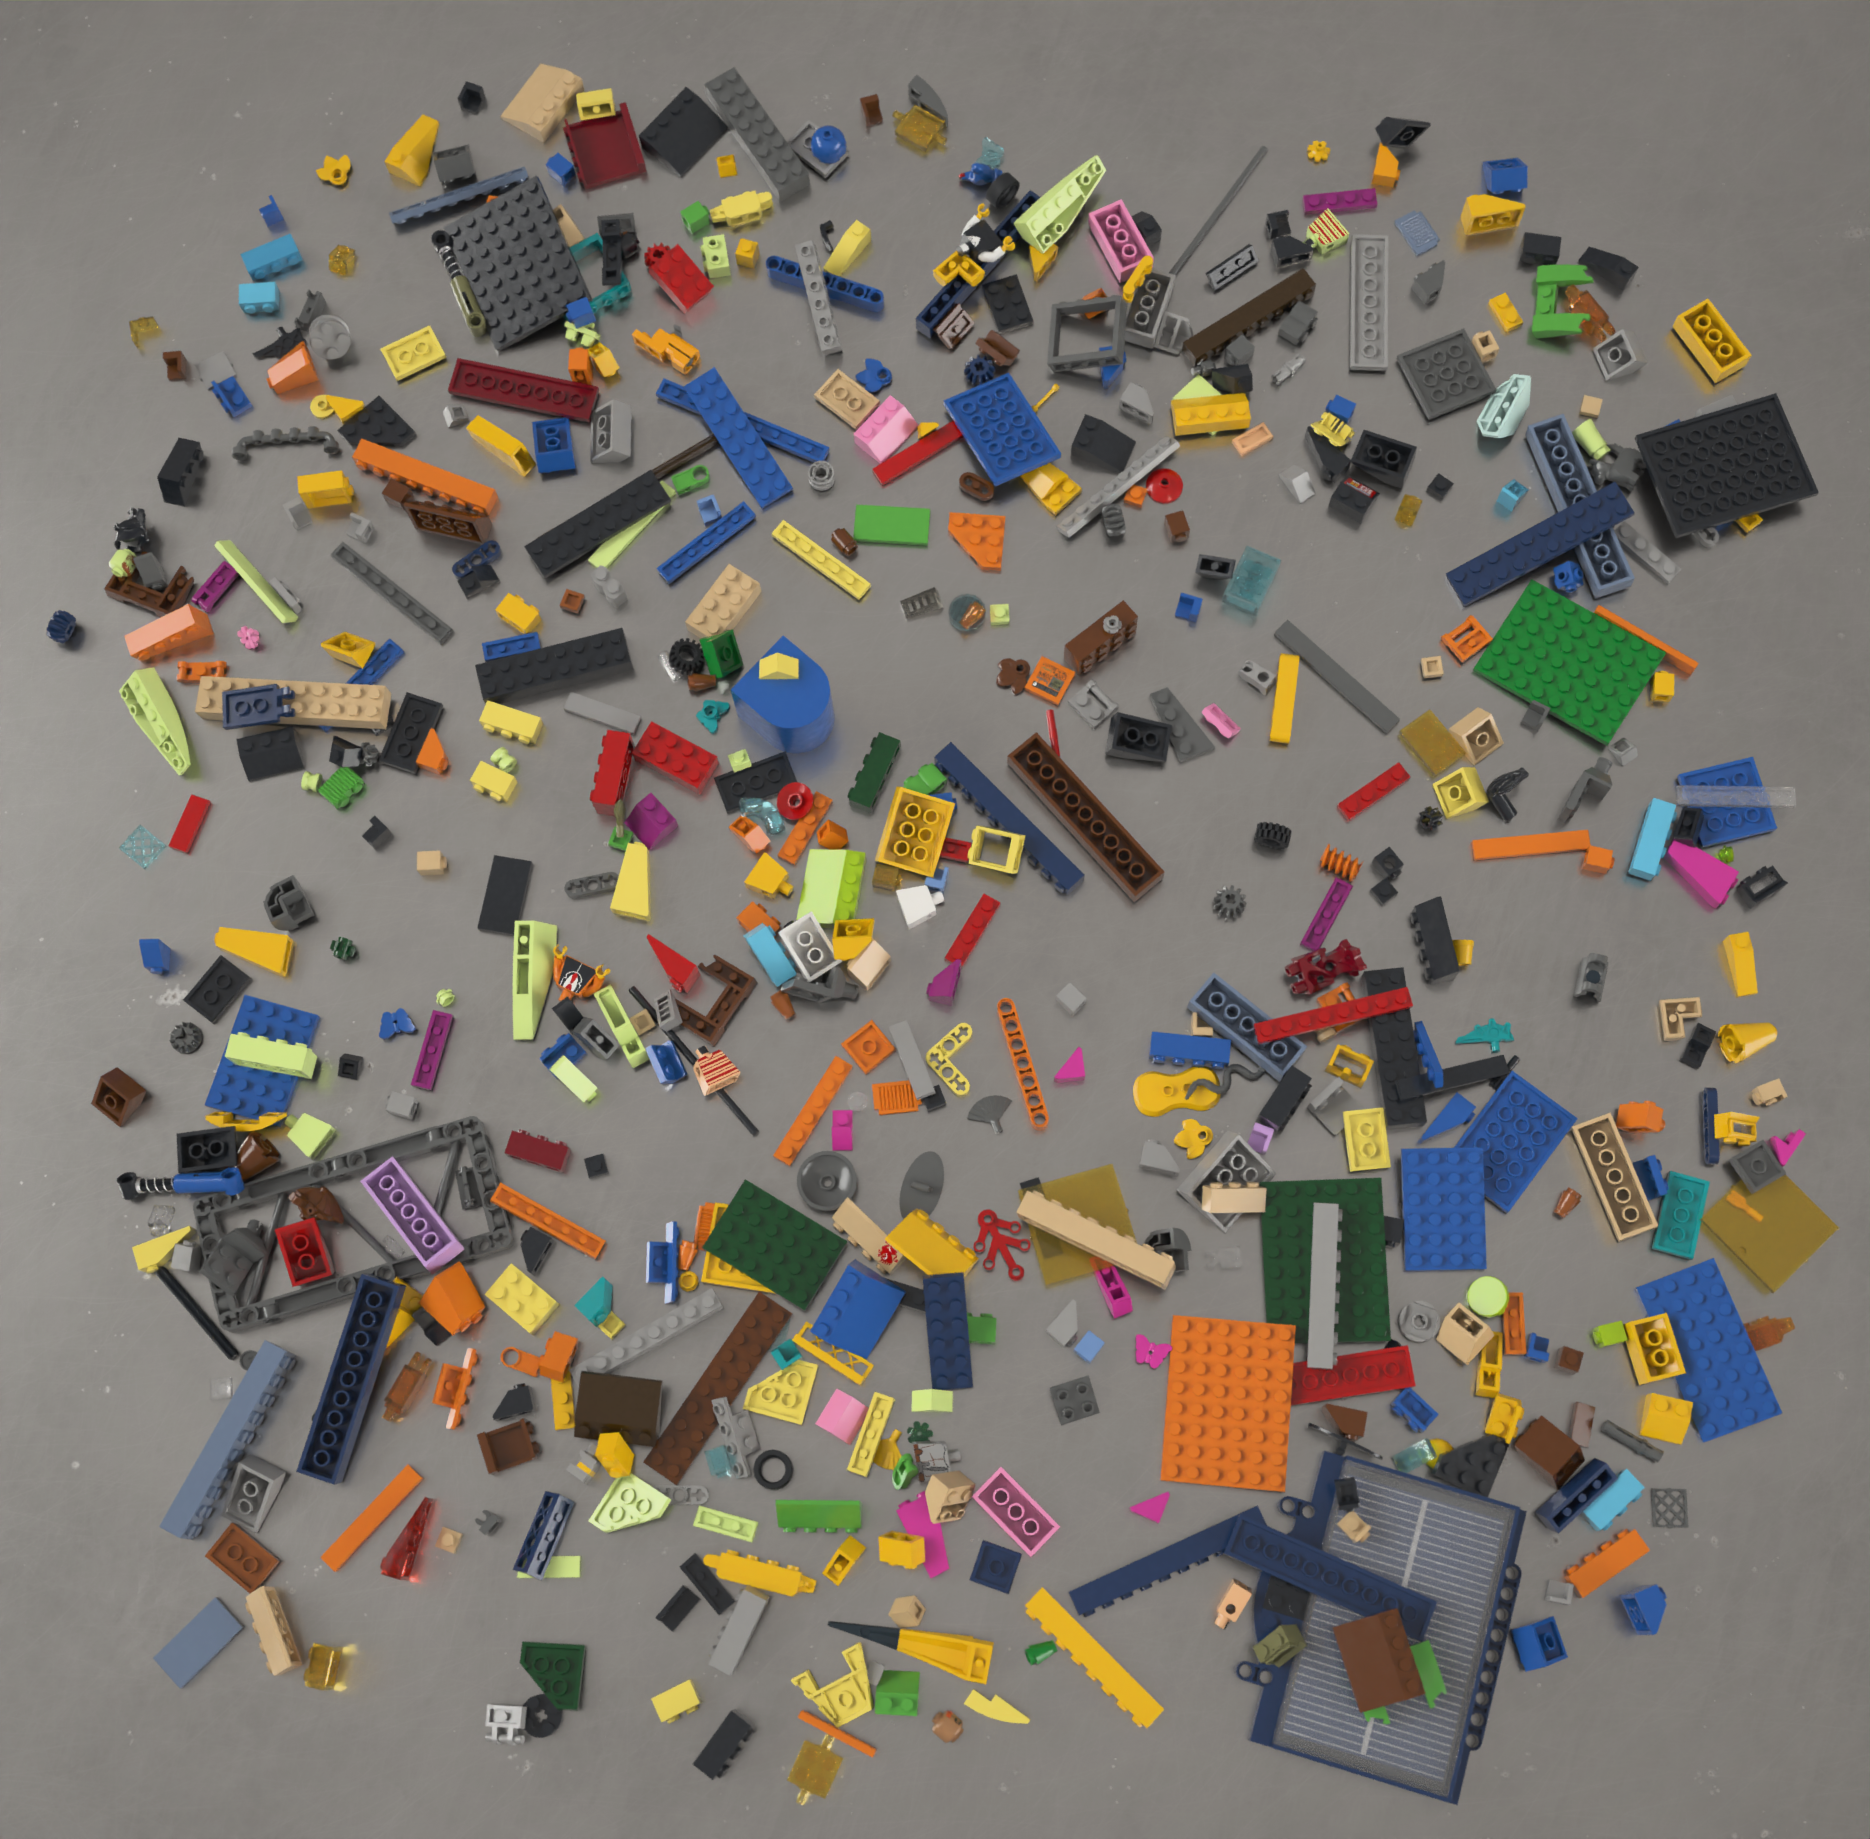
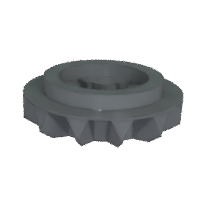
M182 1022V1024L175 1026L174 1030L170 1032L171 1037L169 1041L176 1051L189 1053L200 1045L202 1035L200 1029L193 1023ZM184 1031L187 1035H191L187 1038L186 1043L184 1042V1040L179 1039L180 1037H183Z

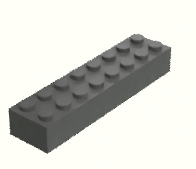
M735 67L704 84L706 97L728 126L779 202L810 185L808 171Z

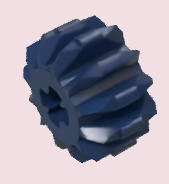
M978 354L976 359L971 357L970 362L965 363L964 369L967 382L972 381L974 386L976 383L981 385L983 382L986 383L989 380H993L995 367L992 366V360H987L986 355L980 358Z
M58 610L48 622V627L46 628L47 636L58 643L67 642L74 631L76 618L69 612Z

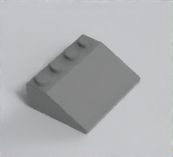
M1227 1130L1177 1188V1191L1222 1232L1226 1233L1242 1213H1209L1202 1210L1203 1186H1208L1211 1182H1220L1223 1185H1229V1182H1239L1241 1185H1247V1182H1258L1260 1186V1182H1269L1276 1172L1239 1134Z

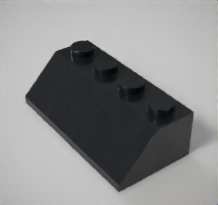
M1439 896L1416 905L1412 913H1410L1411 922L1416 925L1415 938L1417 943L1420 942L1421 946L1419 951L1421 961L1425 962L1426 966L1424 968L1425 978L1429 980L1430 985L1453 981L1460 972L1442 898Z

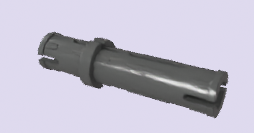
M1609 1420L1602 1427V1432L1630 1446L1639 1455L1643 1454L1657 1463L1663 1456L1664 1451L1649 1444L1648 1440L1633 1435Z

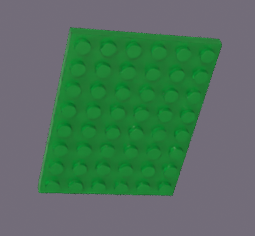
M1531 579L1475 665L1473 671L1529 703L1535 700L1549 707V714L1608 746L1661 663L1666 652Z

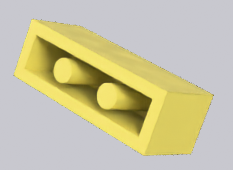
M488 700L479 719L484 730L491 733L494 731L499 732L506 738H518L520 742L529 744V742L536 744L543 726L540 717Z

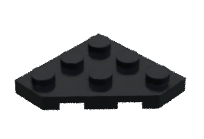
M377 396L337 430L351 446H358L361 438L380 446H384V444L403 446L416 435L415 431L380 396Z
M1487 1434L1476 1441H1470L1452 1451L1440 1454L1432 1474L1465 1491L1488 1497L1509 1444L1493 1434Z

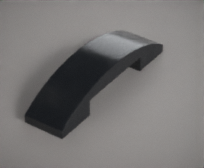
M620 219L601 220V236L603 240L602 285H621L622 245Z

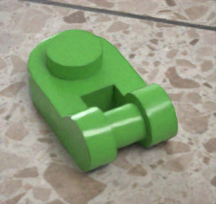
M909 1453L900 1457L892 1474V1482L897 1490L906 1489L912 1478L919 1472L916 1465H913V1458Z

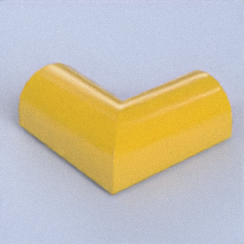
M956 250L933 270V276L940 285L946 286L957 275H960L974 287L981 282L985 271L967 255L959 256Z

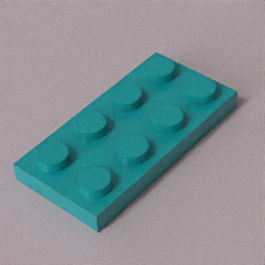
M1669 1171L1667 1176L1668 1194L1664 1195L1657 1222L1658 1227L1655 1231L1652 1249L1692 1260L1694 1259L1710 1181Z

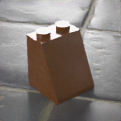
M1542 1415L1538 1420L1534 1419L1529 1425L1527 1432L1519 1435L1515 1441L1514 1446L1517 1453L1557 1490L1563 1486L1585 1461L1580 1445Z

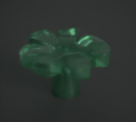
M916 1421L913 1424L914 1428L909 1427L907 1429V1433L911 1434L908 1437L909 1443H912V1441H930L928 1437L933 1436V1431L927 1430L929 1424L925 1422L921 1426L920 1422Z

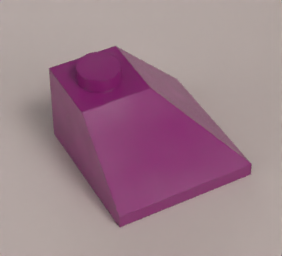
M955 960L936 975L932 983H928L926 994L929 995V1001L952 1006L962 970L961 960Z

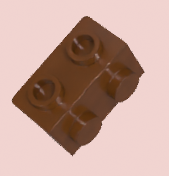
M990 330L986 338L979 337L975 343L980 347V352L987 356L988 354L994 358L993 361L1000 366H1011L1020 352L1016 346L994 330Z

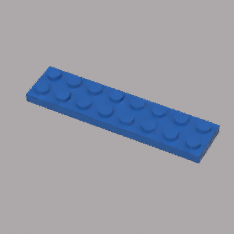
M715 367L684 386L685 391L762 509L793 490L788 479Z

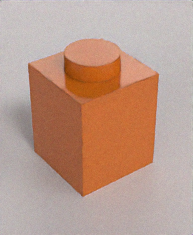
M1590 845L1585 852L1582 869L1606 874L1614 865L1613 850Z

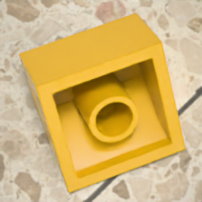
M874 918L835 920L832 937L835 960L847 961L854 959L872 941Z
M1655 1393L1647 1394L1639 1436L1681 1445L1690 1423L1693 1402Z

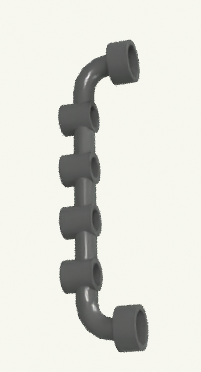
M315 426L308 427V432L302 433L299 428L293 427L289 429L288 434H282L280 429H272L271 435H264L263 431L255 430L253 431V436L242 438L237 443V446L232 448V458L245 460L247 458V449L244 446L251 443L263 445L266 442L280 444L282 441L298 443L300 440L315 442L319 439H326L323 450L328 454L338 453L339 443L334 440L330 433L319 431V428Z

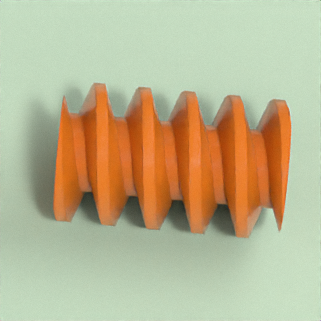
M1330 844L1327 845L1320 860L1321 868L1328 864V871L1335 868L1336 875L1342 871V878L1350 875V882L1356 878L1363 862L1358 864V857L1351 861V854L1345 858L1343 850L1337 854V847L1330 851Z

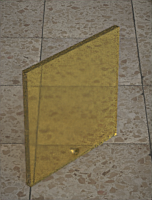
M1113 1164L1018 1190L1021 1202L1027 1191L1032 1193L1035 1190L1043 1194L1044 1198L1048 1201L1054 1199L1063 1204L1062 1207L1068 1211L1070 1208L1075 1209L1085 1219L1091 1217L1099 1221L1098 1224L1104 1228L1110 1226L1116 1229L1117 1233L1122 1237L1126 1234L1136 1239L1128 1216L1129 1210L1125 1206ZM1027 1223L1031 1234L1030 1239L1033 1241L1046 1285L1116 1266Z
M1786 1174L1753 1194L1750 1193L1741 1179L1737 1184L1732 1185L1731 1189L1700 1219L1772 1293H1775L1804 1263H1807L1808 1259L1839 1229Z

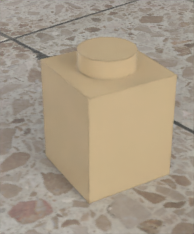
M441 851L417 852V871L421 876L444 874V868H447V859Z

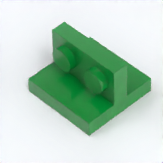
M733 629L726 630L719 635L700 639L710 675H716L717 678H721L743 666Z

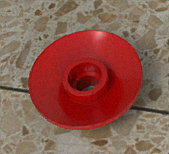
M1157 469L1147 478V493L1151 499L1158 503H1171L1179 498L1182 493V479L1178 473L1171 469ZM1166 481L1168 484L1163 485L1161 482Z
M800 782L787 784L781 789L777 797V808L780 814L790 820H798L805 817L813 806L812 791L808 786ZM800 800V803L795 806V802Z

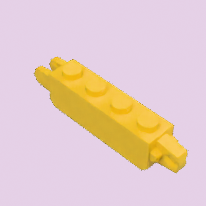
M728 1549L727 1553L721 1552L720 1556L708 1554L703 1558L706 1566L717 1569L716 1574L720 1579L792 1597L797 1595L798 1592L814 1593L817 1581L804 1576L802 1572H798L799 1567L787 1564V1568L778 1567L779 1562L768 1559L767 1563L758 1562L759 1557L748 1554L747 1558L739 1557V1552Z

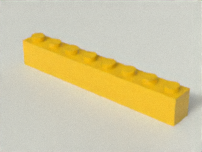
M1043 1587L1025 1605L1027 1608L1025 1613L1033 1621L1037 1618L1042 1623L1040 1628L1048 1636L1052 1633L1057 1638L1055 1643L1063 1651L1068 1649L1073 1654L1070 1658L1078 1666L1083 1664L1088 1669L1085 1673L1094 1682L1098 1679L1103 1684L1101 1689L1109 1697L1113 1694L1118 1699L1116 1704L1124 1712L1129 1710L1134 1715L1131 1719L1140 1728L1143 1725L1148 1728L1163 1712L1164 1709Z

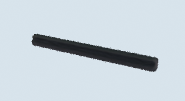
M165 1267L159 1268L155 1273L224 1355L230 1360L238 1355V1351Z

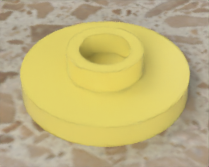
M326 395L315 397L310 404L311 412L317 418H328L334 413L326 400Z

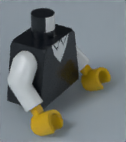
M982 203L978 206L979 213L977 215L974 214L962 231L960 246L957 247V252L961 257L968 255L974 262H995L1005 254L1006 250H1014L1015 243L1012 242L1010 236L1004 238L1002 242L985 219L981 220L982 217H987L990 212L989 208L985 212H981L985 207Z

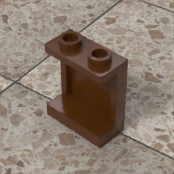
M522 1418L518 1422L493 1431L477 1434L488 1474L494 1475L539 1458L540 1448L538 1442L533 1440L532 1433H534L531 1421L528 1422L527 1419Z

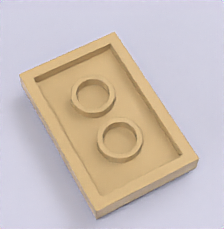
M839 369L814 394L815 399L856 430L880 405V400Z

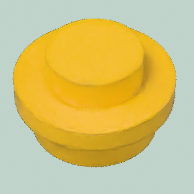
M686 1271L680 1275L678 1283L682 1290L690 1292L697 1288L699 1279L694 1272Z

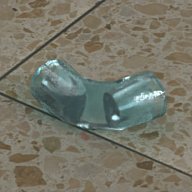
M755 797L740 799L739 807L742 817L756 816L760 818L765 824L766 833L769 835L779 834L785 830L783 818L779 810L771 802Z

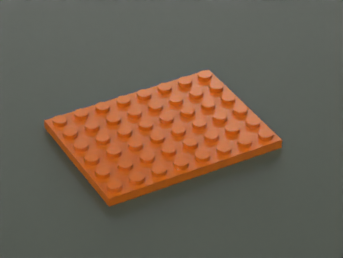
M1173 1315L1172 1350L1170 1351L1161 1481L1285 1492L1296 1325Z

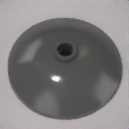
M821 1151L811 1155L803 1162L797 1175V1187L802 1199L809 1206L822 1211L838 1209L847 1197L849 1199L852 1198L857 1186V1176L852 1163L842 1154L833 1151ZM830 1180L832 1184L828 1187L825 1186V1181Z

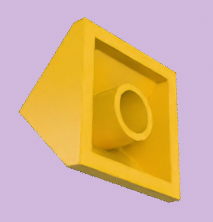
M343 632L322 642L321 647L332 658L363 669L375 647V642Z

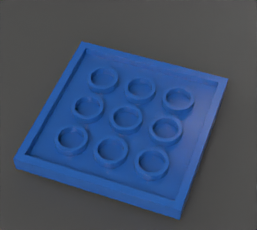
M1753 757L1694 770L1677 776L1687 807L1701 808L1704 813V821L1698 837L1700 848L1777 829Z

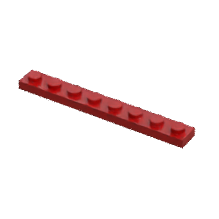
M1408 987L1255 1023L1253 1027L1258 1044L1412 1008L1413 1003Z

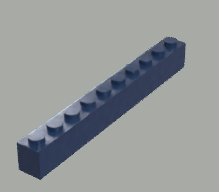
M1030 190L994 230L1002 242L1008 236L1012 238L1014 243L1021 238L1013 223L1041 198ZM1008 250L995 262H975L985 271L983 279L1006 255ZM957 275L938 292L916 317V329L931 339L936 333L933 328L956 303L961 305L978 285L973 287L960 275Z
M952 742L934 757L935 766L938 770L948 776L947 779L953 786L957 785L961 789V793L966 799H971L975 803L974 806L980 813L984 812L988 816L987 819L993 826L997 825L1001 830L1026 835L1022 852L1028 856L1027 859L1033 866L1037 865L1041 869V873L1046 879H1051L1055 883L1054 886L1059 892H1064L1068 896L1084 881L1085 874Z
M1258 1505L1240 1513L1267 1526ZM1239 1514L1068 1592L1078 1616L1083 1614L1084 1618L1096 1613L1094 1609L1101 1605L1103 1609L1114 1605L1113 1600L1116 1598L1127 1599L1133 1596L1132 1591L1138 1588L1142 1592L1153 1587L1151 1584L1153 1581L1159 1579L1160 1583L1170 1579V1574L1175 1571L1181 1574L1190 1570V1564L1196 1562L1197 1565H1201L1209 1561L1208 1556L1214 1553L1216 1557L1224 1554Z

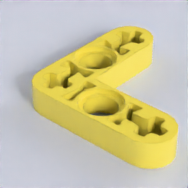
M967 1023L958 1024L926 1053V1063L955 1095L960 1097L968 1094L970 1084L948 1059L971 1039L972 1028ZM959 1029H968V1036L962 1035L959 1038L960 1043L958 1044L956 1038H954L952 1035L954 1034L955 1037H957L958 1035H960ZM946 1041L954 1042L955 1046L952 1050H946L943 1047ZM930 1055H939L938 1061L941 1064L943 1063V1061H945L946 1063L941 1065L939 1070H937L936 1068H938L939 1065L936 1063V1061L930 1062ZM951 1068L954 1073L950 1078H946L942 1075L943 1069ZM957 1075L959 1076V1078H957V1081L960 1084L965 1083L964 1091L961 1089L959 1091L956 1090L958 1087L953 1080L956 1078Z

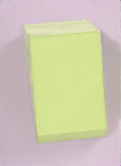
M935 1389L912 1391V1412H953V1391Z

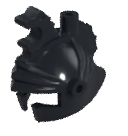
M131 507L127 513L130 515L129 518L120 524L116 523L114 525V530L117 532L114 544L116 549L120 550V541L125 543L138 542L137 547L127 546L126 549L139 553L143 550L144 543L147 544L150 537H148L145 527V510Z

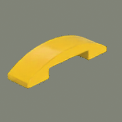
M215 1111L206 1115L205 1120L220 1128L236 1126V1131L249 1132L263 1129L284 1119L287 1116V1112H268L259 1116V1120L233 1119L232 1112Z

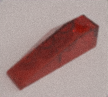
M427 1497L423 1499L387 1553V1556L382 1559L380 1565L382 1575L398 1580H410L433 1499Z

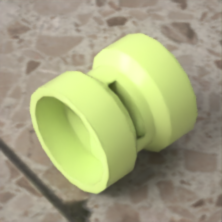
M504 747L497 749L490 758L495 765L499 766L500 770L506 773L510 772L517 764V760L510 756Z

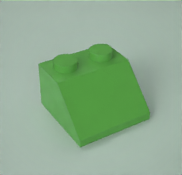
M884 1670L876 1686L875 1714L918 1716L920 1672Z

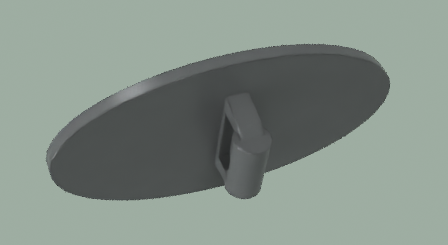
M932 1151L925 1152L917 1157L909 1167L900 1191V1211L903 1219L916 1208L925 1211L929 1216L935 1209L944 1182L943 1163L937 1153Z

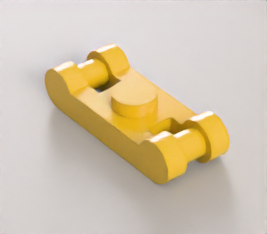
M1146 255L1142 258L1125 284L1123 299L1126 303L1133 301L1134 291L1143 284L1145 274L1152 272L1153 258Z

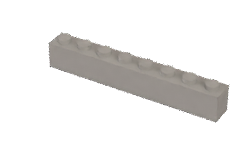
M1313 1204L1307 1368L1332 1370L1333 1365H1337V1353H1333V1344L1337 1345L1338 1332H1334V1324H1338L1339 1312L1335 1311V1303H1339V1291H1335L1336 1283H1340V1270H1336V1262L1341 1260V1250H1337V1242H1341L1342 1230L1338 1229V1221L1342 1222V1209H1338L1339 1204Z
M713 1288L569 1369L579 1388L581 1371L611 1374L724 1309Z

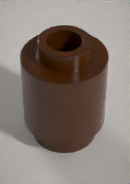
M838 528L832 533L831 542L842 554L850 556L857 550L856 540L845 528Z

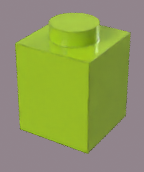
M1622 1321L1594 1328L1593 1338L1595 1343L1599 1344V1348L1628 1341Z

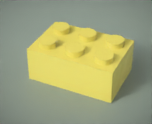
M512 1263L484 1294L533 1336L560 1305Z

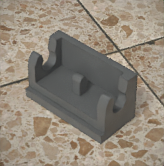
M308 290L306 293L308 298L299 319L296 318L294 321L296 328L309 332L311 323L321 315L326 304L321 292L316 291L314 295L311 293V290Z

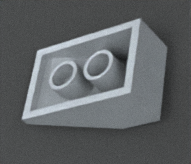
M252 1454L240 1461L221 1516L257 1533L280 1491L286 1472Z

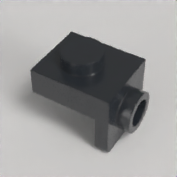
M1355 1477L1334 1480L1339 1510L1352 1512L1359 1508L1360 1502Z

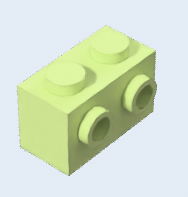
M724 234L703 237L704 245H700L702 256H706V261H703L704 272H708L709 279L730 276Z

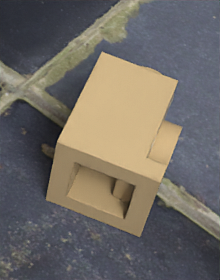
M1490 330L1478 332L1471 341L1482 363L1495 358L1500 349Z
M1780 1079L1765 1083L1752 1090V1098L1756 1105L1765 1103L1768 1106L1777 1102V1100L1780 1102L1788 1097Z

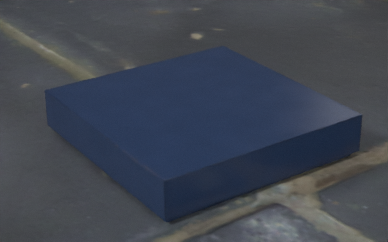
M983 1540L970 1581L1009 1594L1022 1554Z

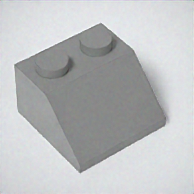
M1622 329L1593 348L1607 381L1632 374L1648 364L1634 331Z

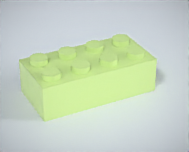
M238 1032V1035H230L225 1057L235 1065L312 1079L317 1056L312 1052V1049L307 1048L305 1044L295 1043V1045H289L287 1041L276 1039V1042H273L264 1036L251 1038L249 1034Z

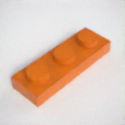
M1509 1292V1302L1505 1312L1502 1314L1504 1355H1525L1526 1338L1523 1292Z

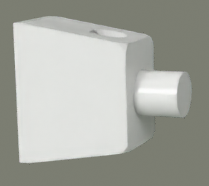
M927 885L896 891L897 899L909 929L935 916V905L945 902L941 891L930 894Z

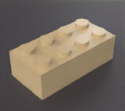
M728 564L685 621L687 630L701 639L734 629L761 593L760 583L731 564Z

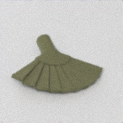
M622 800L616 801L614 808L617 823L616 837H624L623 823L626 808Z

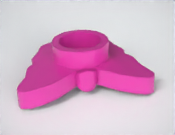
M1137 1334L1135 1337L1136 1362L1140 1364L1144 1362L1149 1363L1153 1369H1156L1172 1350L1171 1345L1150 1343L1141 1334Z

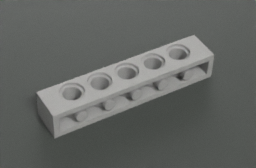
M813 240L796 244L795 249L821 351L825 356L843 351L816 245Z

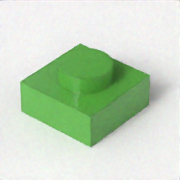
M614 827L608 845L626 851L627 845L631 843L634 834L631 831L624 830V837H616V827Z

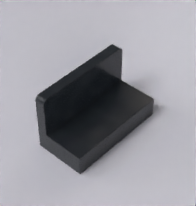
M682 1585L655 1618L674 1632L701 1599L686 1585Z

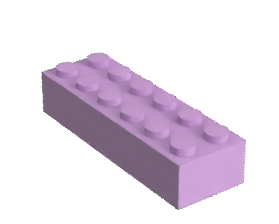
M393 1156L360 1181L432 1275L465 1249Z

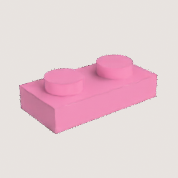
M1215 703L1205 707L1201 712L1206 720L1214 724L1219 729V732L1228 739L1241 730Z

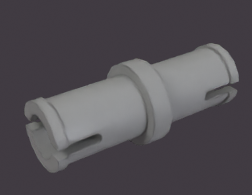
M1298 353L1289 362L1282 364V368L1271 375L1273 382L1279 385L1288 376L1295 374V370L1306 362L1303 355L1301 356Z

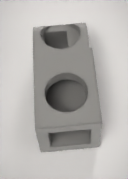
M1247 660L1238 671L1239 676L1243 680L1258 688L1265 696L1276 683V675L1251 660Z

